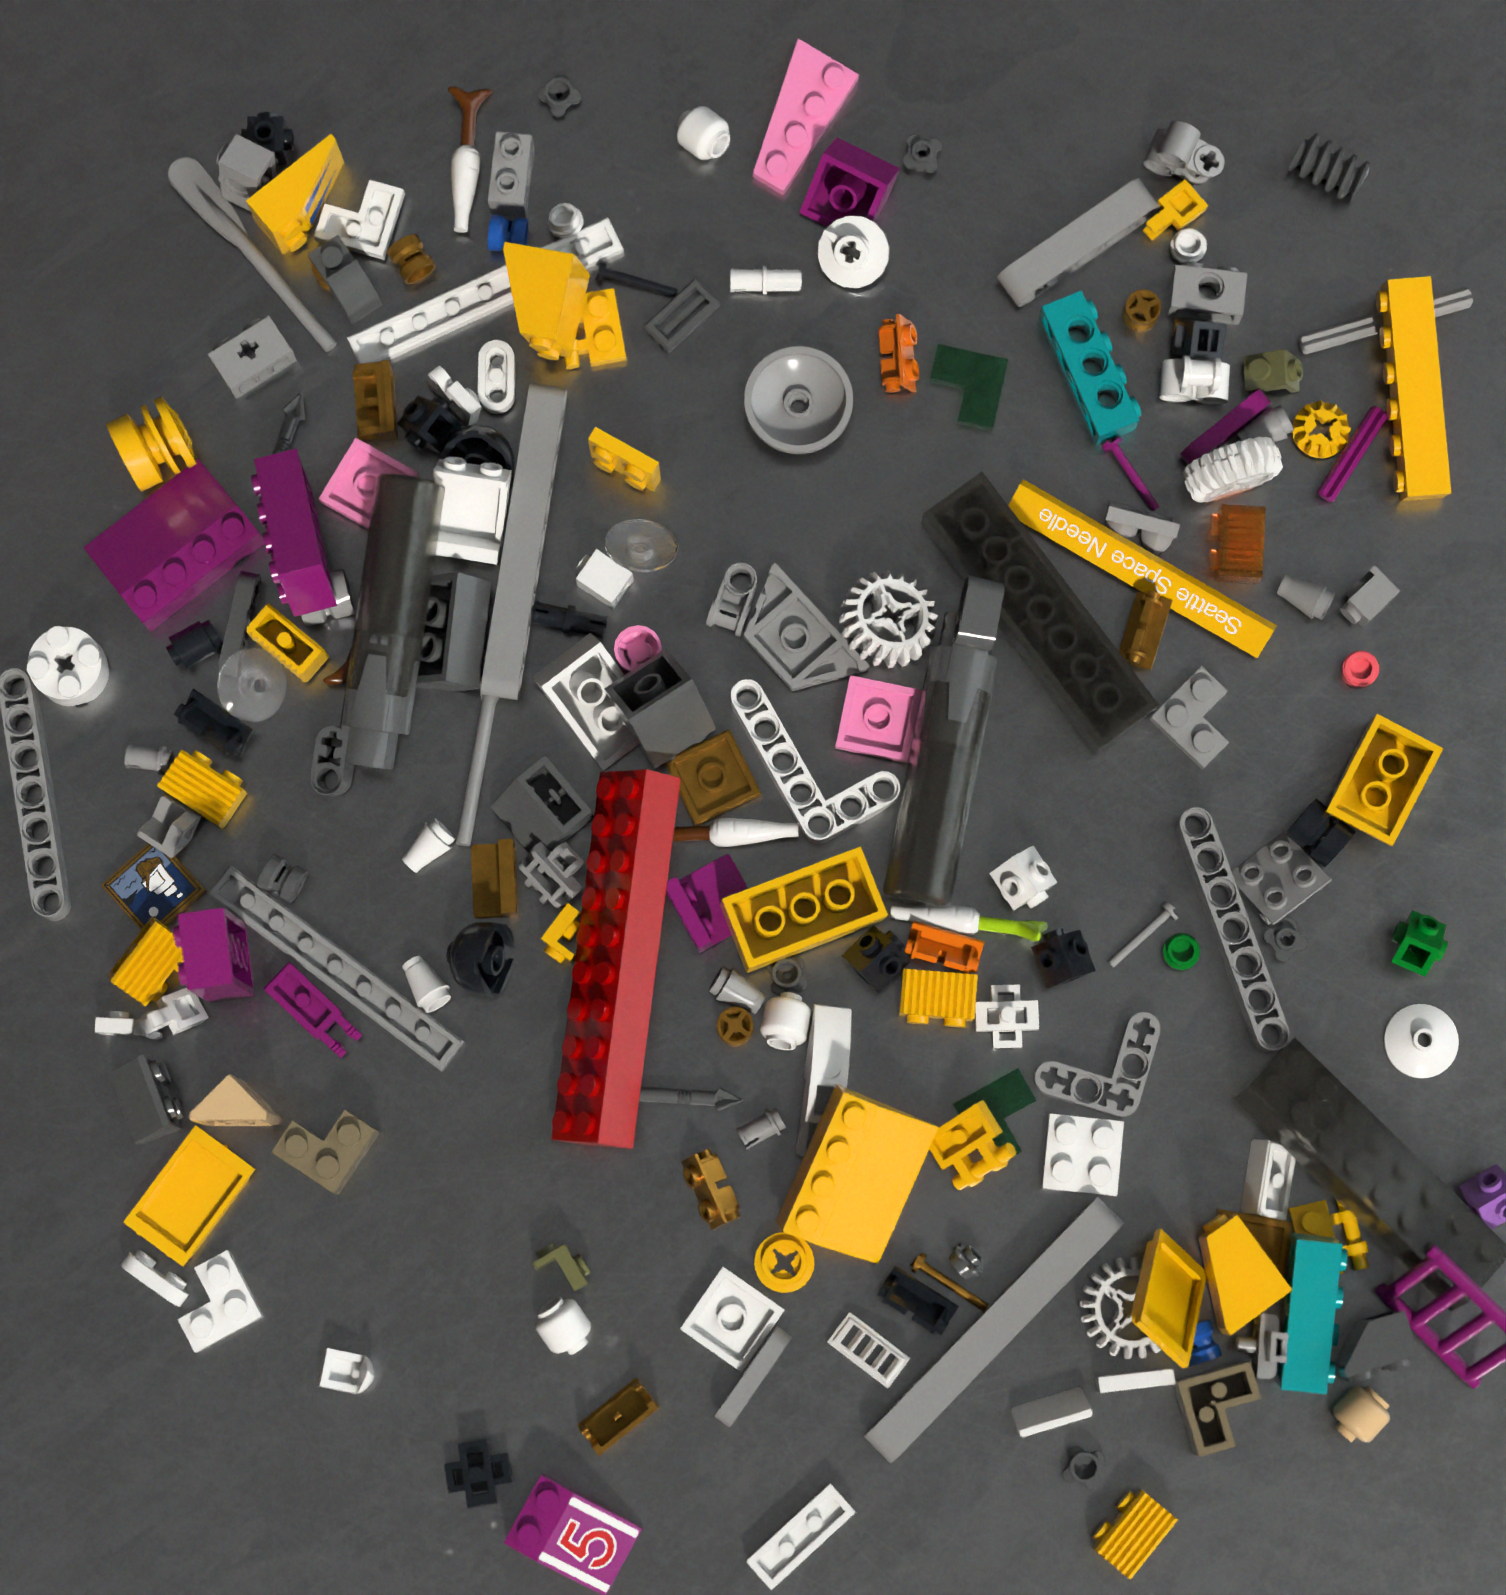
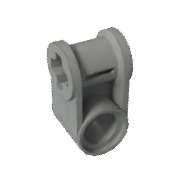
M739 562L727 569L719 592L716 594L711 605L706 625L711 627L716 624L735 631V635L741 637L758 585L757 575L752 566ZM743 573L751 578V584L748 588L737 590L731 585V580L736 574Z

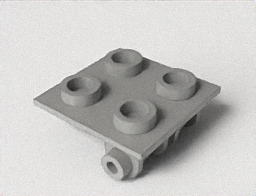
M1285 831L1232 870L1237 887L1261 912L1259 915L1267 925L1271 923L1274 925L1280 922L1283 917L1297 909L1300 904L1306 902L1308 898L1332 881L1299 845L1285 835Z

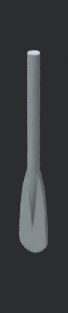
M188 157L175 160L168 169V179L171 185L213 229L241 250L326 352L332 350L337 345V342L248 238L235 210L228 200L222 198L220 188L202 165L195 159Z
M495 600L490 603L488 609L482 675ZM481 677V680H480V695H481L482 677ZM481 695V707L456 844L461 846L471 845L495 706L500 697Z

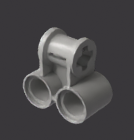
M1171 121L1168 129L1160 128L1156 130L1143 164L1154 173L1163 176L1175 174L1186 179L1189 183L1200 184L1208 178L1215 177L1224 168V156L1217 147L1199 139L1200 131L1194 126L1182 121Z

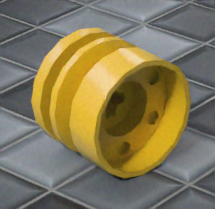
M163 396L154 399V403L160 413L155 418L146 404L141 406V413L145 423L139 426L128 413L106 423L121 458L141 492L163 482L159 465L164 462L176 475L181 473L175 459L180 454L188 468L197 465L193 452V442L178 413L166 403Z

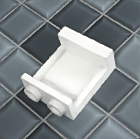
M459 457L439 459L433 471L435 487L430 533L426 539L425 553L497 565L503 551L512 470L502 469V466L496 463L469 464L466 463V460Z

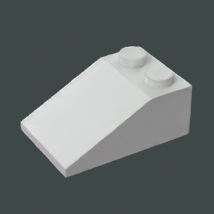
M589 633L532 676V678L604 771L635 748L637 743L604 688L623 677L624 674L602 643Z

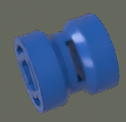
M492 214L488 230V250L499 252L503 249L504 242L527 246L528 219L516 218L512 221L506 220L502 215Z
M1210 1319L1197 1322L1188 1367L1222 1356L1219 1344L1215 1343L1212 1337L1214 1329Z

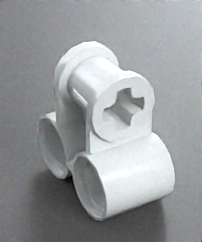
M1183 356L1182 359L1163 360L1161 363L1160 399L1170 402L1196 400V402L1202 404H1225L1228 402L1230 365L1221 362L1220 358H1214L1212 361L1191 360L1190 356Z

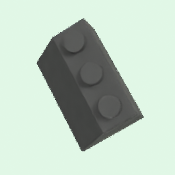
M459 572L411 578L405 637L418 639L415 661L420 662L417 688L448 691L480 689L491 581Z

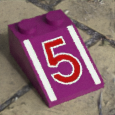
M542 1473L507 1535L504 1544L602 1595H607L642 1527L551 1476Z

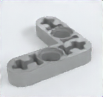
M1140 1012L1128 1020L1110 1078L1056 1061H1047L1037 1067L1034 1072L1033 1081L1035 1087L1045 1095L1115 1117L1131 1115L1139 1106L1159 1039L1161 1027L1158 1019L1148 1012ZM1143 1019L1148 1021V1028L1153 1029L1152 1035H1145L1141 1044L1143 1047H1149L1148 1053L1139 1048H1127L1128 1040L1133 1044L1137 1041L1138 1031L1133 1029V1025L1140 1024ZM1135 1054L1140 1057L1143 1068L1139 1074L1129 1075L1123 1070L1122 1061L1126 1055ZM1050 1068L1056 1069V1076L1065 1080L1068 1079V1072L1075 1074L1069 1085V1095L1062 1093L1065 1085L1054 1083L1051 1088L1045 1087L1046 1081L1040 1078L1041 1073H1047ZM1081 1079H1090L1096 1084V1095L1090 1100H1084L1076 1093V1085ZM1104 1083L1111 1086L1107 1093L1119 1095L1122 1090L1127 1091V1098L1132 1100L1131 1106H1124L1122 1111L1116 1109L1117 1102L1110 1099H1105V1106L1099 1105L1098 1101L1103 1095Z

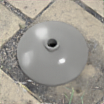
M805 346L782 348L763 358L751 372L744 393L745 413L756 435L774 449L792 454L815 452L834 442L846 428L853 408L852 386L842 366L825 352ZM799 401L805 405V408L797 412L791 406L794 402Z

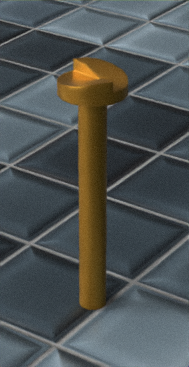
M920 1253L911 1262L910 1265L913 1267L911 1272L914 1274L920 1269L983 1312L988 1307V1303L924 1261L927 1256L925 1253Z

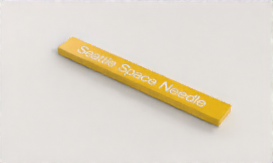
M1024 479L1019 484L1005 510L1006 514L1141 592L1146 593L1147 590L1154 591L1160 594V598L1172 600V610L1255 658H1258L1277 626Z

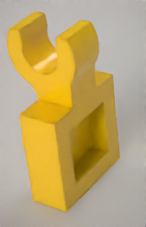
M1184 179L1157 201L1161 212L1146 222L1147 226L1142 231L1151 241L1160 236L1171 224L1180 231L1205 212L1208 205L1188 181Z

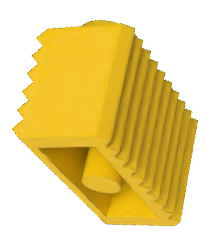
M269 603L265 605L247 626V633L251 639L256 641L258 645H261L275 659H278L286 668H289L291 673H294L302 682H308L329 657L324 648Z
M195 749L191 755L181 750L157 787L223 830L247 795V792L240 787L243 780L226 769L222 774H219L210 768L213 761Z
M152 916L113 966L112 970L109 971L107 977L114 985L144 1006H147L151 1000L157 1002L163 996L169 986L165 981L173 970L178 972V963L184 962L182 947H176L173 931Z
M903 969L899 1016H907L906 1023L928 1025L929 1018L944 1019L943 1026L965 1028L966 1021L973 1022L975 1018L978 975Z
M1138 1489L1135 1494L1129 1490L1117 1504L1116 1509L1120 1513L1110 1524L1105 1520L1092 1536V1539L1096 1541L1092 1549L1130 1580L1178 1521L1177 1518L1141 1489Z

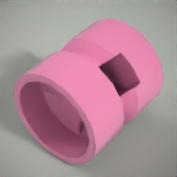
M639 625L628 627L620 632L614 645L616 662L624 675L662 651L661 642L656 633L648 627Z

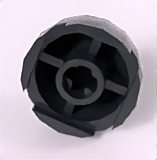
M474 424L462 427L449 438L440 456V459L459 457L466 460V463L475 465L496 463L501 465L502 469L512 470L511 475L513 473L514 454L511 445L501 432L490 426Z
M476 922L467 925L459 932L454 941L449 944L446 959L450 965L452 976L455 982L467 992L493 997L492 993L500 994L504 990L510 978L514 962L513 958L507 959L508 946L514 947V938L511 929L506 924Z

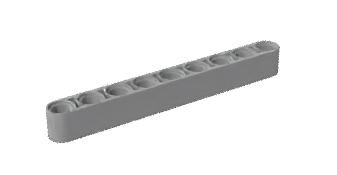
M530 383L482 675L481 695L518 700L520 696L566 407L567 388L535 383Z
M1098 1196L1095 1197L863 1437L890 1464L895 1461L1122 1227L1124 1222Z

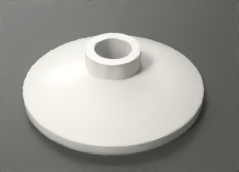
M1414 1004L1399 1010L1389 1020L1384 1032V1048L1388 1059L1396 1069L1410 1077L1429 1078L1442 1073L1452 1064L1458 1051L1459 1039L1453 1021L1442 1010L1431 1005ZM1420 1033H1425L1429 1036L1430 1043L1427 1047H1422L1418 1043Z

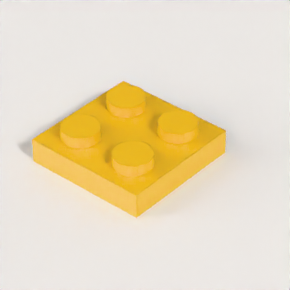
M595 427L588 438L591 457L594 458L593 463L608 473L616 470L626 476L624 480L638 490L643 491L646 487L654 492L661 481L659 462Z

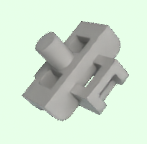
M539 842L518 864L519 869L528 878L524 884L528 888L533 886L540 893L541 897L539 900L542 904L549 901L555 908L561 909L583 888L573 875L585 862L566 842L557 846L552 852L542 842ZM545 873L552 879L553 885L543 876Z
M1260 1313L1254 1318L1253 1337H1236V1351L1252 1353L1251 1365L1255 1378L1272 1379L1276 1375L1277 1362L1287 1363V1340L1289 1333L1279 1332V1319L1276 1315ZM1278 1339H1281L1280 1356H1277Z

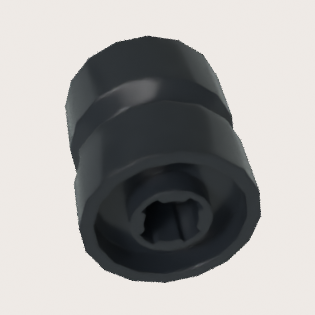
M1315 798L1285 835L1301 847L1309 845V855L1325 868L1350 841L1356 831L1340 819L1332 821L1330 819L1331 815L1325 812L1327 807Z

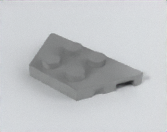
M774 563L770 568L768 578L744 633V639L792 691L866 672L870 665L864 659L860 660V654L855 649L850 650V643L842 637V634L785 572Z

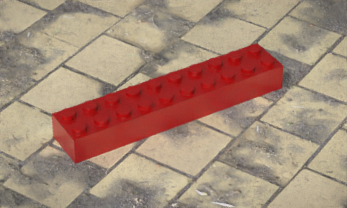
M647 769L600 772L599 782L596 787V805L591 825V843L586 863L587 873L582 895L580 926L577 932L575 963L572 969L573 979L570 1001L567 1007L568 1016L565 1039L562 1044L563 1054L560 1076L557 1082L558 1092L555 1114L552 1119L553 1130L551 1140L589 1146L633 1149L681 779L679 777Z

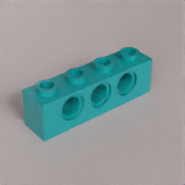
M1081 290L1042 306L1039 319L1095 445L1097 446L1117 436L1136 430L1140 421L1138 417L1142 415L1136 398L1134 396L1129 397L1124 384H1127L1126 375L1122 366L1119 363L1115 365L1109 353L1113 351L1112 344L1105 331L1100 333L1095 321L1098 319V313L1091 299L1086 300ZM1073 328H1080L1086 333L1087 338L1082 341H1076L1070 337L1068 331ZM1088 360L1096 361L1101 366V371L1089 373L1084 369L1083 363ZM1100 393H1110L1114 396L1116 403L1112 406L1102 405L1097 395Z

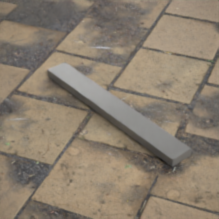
M231 865L227 867L207 893L441 1072H443L465 1043Z

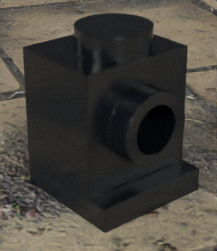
M1175 317L1170 353L1190 356V358H1220L1222 360L1227 324L1198 318Z

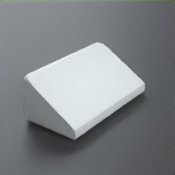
M1253 1139L1251 1141L1240 1208L1242 1213L1286 1221L1297 1153L1296 1146L1270 1140Z
M1080 1387L1011 1408V1415L1017 1434L1021 1437L1085 1419L1093 1414L1086 1395Z

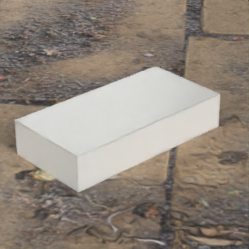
M1166 1368L1095 1377L1096 1392L1103 1393L1175 1384L1174 1369Z

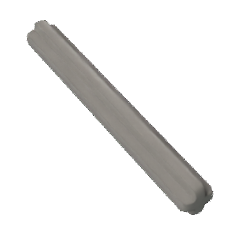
M1463 287L1433 296L1435 317L1470 308L1473 303L1470 289ZM1383 312L1372 313L1303 333L1299 338L1300 348L1303 354H1310L1379 334L1380 327L1384 326Z

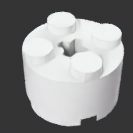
M54 626L35 641L29 652L27 672L32 682L44 695L57 704L75 706L85 702L88 703L102 693L108 682L109 668L103 649L91 636L80 629ZM72 662L75 665L72 671L63 669L65 663Z

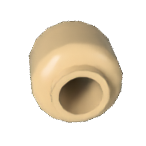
M1368 1385L1364 1389L1354 1386L1333 1408L1334 1416L1339 1420L1334 1427L1350 1442L1356 1437L1363 1442H1370L1390 1421V1415L1387 1411L1390 1405Z

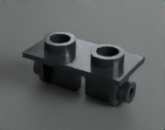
M192 689L186 705L180 704L174 713V716L179 718V724L185 725L198 735L203 731L207 733L205 740L221 750L225 756L231 754L233 757L236 755L241 756L253 731L252 728L195 689Z
M894 1266L877 1294L883 1298L882 1303L888 1304L905 1315L908 1310L913 1312L912 1320L929 1330L931 1334L937 1332L942 1335L959 1307L896 1266Z

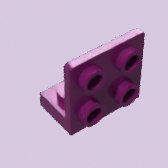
M726 854L679 880L677 877L668 880L666 894L698 952L701 953L732 936L720 907V902L722 898L744 891L748 887L731 856Z

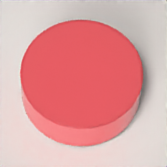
M1354 651L1341 664L1342 679L1353 688L1362 689L1368 687L1376 680L1379 674L1377 659L1367 651Z

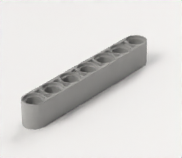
M11 668L5 670L0 675V708L30 900L33 910L37 914L51 921H59L69 914L72 901L38 688L27 673L18 668ZM17 680H25L24 691L17 696H12L10 694L11 685ZM23 715H30V726L24 731H17L15 728L17 719ZM35 750L37 754L35 763L29 767H22V756L27 751ZM41 786V798L35 803H28V791L32 787ZM39 822H47V834L41 839H34L32 835L34 826ZM47 857L52 858L54 862L52 871L47 875H40L38 872L40 861ZM52 893H57L59 896L58 907L51 912H46L44 909L45 898Z
M1191 807L1184 811L1177 820L1175 826L1176 835L1251 1041L1260 1052H1275L1283 1048L1289 1041L1290 1032L1213 819L1204 808ZM1188 817H1195L1203 824L1201 834L1194 835L1187 831L1185 820ZM1206 851L1214 856L1216 864L1213 869H1204L1200 866L1197 858L1200 852ZM1220 886L1227 891L1228 901L1226 904H1217L1212 900L1210 895L1212 887ZM1226 921H1234L1239 925L1241 934L1238 939H1230L1224 934L1223 925ZM1244 955L1252 960L1254 968L1251 974L1246 975L1238 971L1236 967L1238 956ZM1257 990L1264 994L1266 997L1264 1009L1258 1010L1250 1005L1249 994L1251 991ZM1270 1025L1277 1029L1279 1040L1276 1045H1269L1264 1042L1261 1035L1264 1026Z

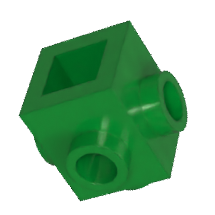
M1412 910L1406 922L1399 921L1393 931L1391 941L1396 944L1391 962L1426 977L1434 961L1440 962L1447 949L1448 941L1443 940L1446 924L1439 922L1432 916L1423 915Z

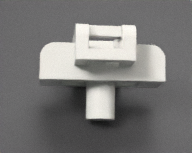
M1020 984L991 985L990 1002H976L975 1004L976 1032H992L993 1049L1022 1048V1031L1039 1030L1038 1000L1020 1001ZM998 993H1012L1013 995H998ZM1024 1008H1026V1023L1024 1021ZM999 1032H1014V1033H1003V1034H999Z

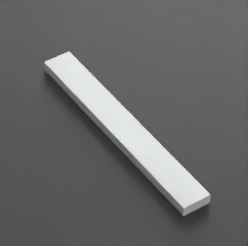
M608 217L581 229L572 237L561 238L542 247L543 249L575 254L586 269L599 264L600 259L606 261L624 252ZM506 264L347 337L359 364L394 359L513 304Z

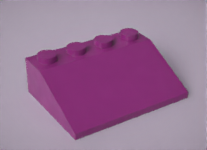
M199 459L196 460L197 465L191 468L186 467L181 473L173 477L83 547L150 632L264 544V539Z

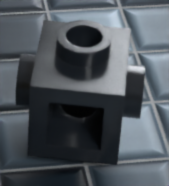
M261 112L257 116H247V129L241 130V137L274 152L276 166L289 165V150H294L293 129H288L284 117L273 112Z
M419 395L405 407L403 416L397 422V425L407 433L404 439L412 446L421 451L426 447L440 454L449 438L463 426L450 414L452 409L437 397L429 400Z
M874 925L861 935L842 955L855 973L877 993L910 963L901 952L905 946L900 939L890 930L886 934L882 933Z
M1063 927L1042 935L1044 942L1031 947L1036 959L1037 968L1042 975L1047 989L1072 982L1096 971L1089 954L1088 945L1080 929L1065 933Z

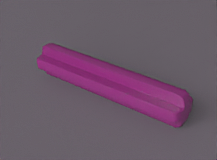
M1377 406L1370 407L1319 487L1317 494L1328 502H1333L1387 419V414L1384 410Z

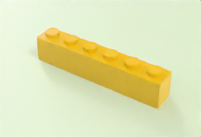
M1431 276L1388 279L1380 286V291L1376 293V307L1379 313L1383 312L1384 326L1380 327L1379 340L1381 348H1386L1387 362L1383 364V380L1390 387V398L1386 401V414L1388 420H1393L1394 434L1390 435L1389 447L1391 456H1396L1397 471L1393 472L1394 491L1396 493L1399 492L1400 501L1444 498L1451 494Z

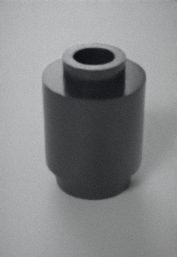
M210 620L203 623L197 621L168 637L172 644L167 646L166 649L176 666L183 663L185 668L188 669L217 653L216 649L221 647L223 643Z

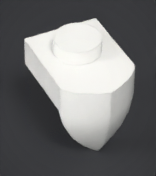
M326 1348L323 1352L317 1387L352 1394L361 1393L374 1380L375 1372L372 1362L363 1355Z

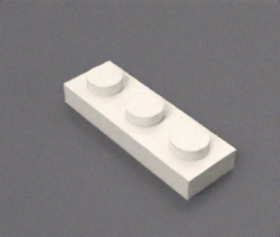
M829 1483L756 1550L746 1562L772 1590L856 1512L832 1484Z

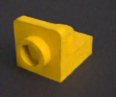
M569 903L566 904L541 937L542 942L547 945L543 951L560 964L564 959L571 964L575 961V955L560 944L563 939L569 942L578 932L580 926L578 920L581 914Z

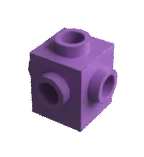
M1498 1164L1480 1172L1459 1186L1467 1210L1486 1232L1506 1221V1173Z

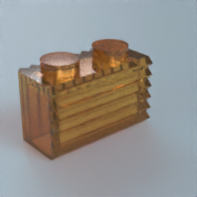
M1221 504L1218 514L1212 513L1210 534L1216 535L1217 540L1216 549H1210L1209 571H1215L1216 582L1258 584L1263 578L1266 506Z

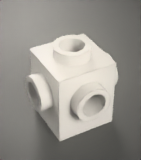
M1034 846L1014 855L989 873L999 887L1002 896L1008 901L1013 910L1025 904L1030 909L1037 906L1049 897L1046 890L1057 883L1049 866L1042 860Z

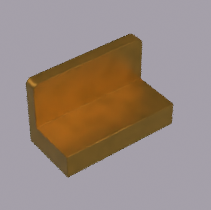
M513 838L498 839V843L472 845L471 868L474 917L518 916L516 851Z

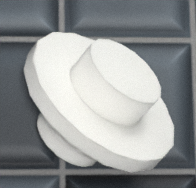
M846 216L835 220L823 230V235L818 245V259L822 271L831 281L843 287L860 288L872 284L883 274L889 261L890 247L885 233L877 223L863 216Z

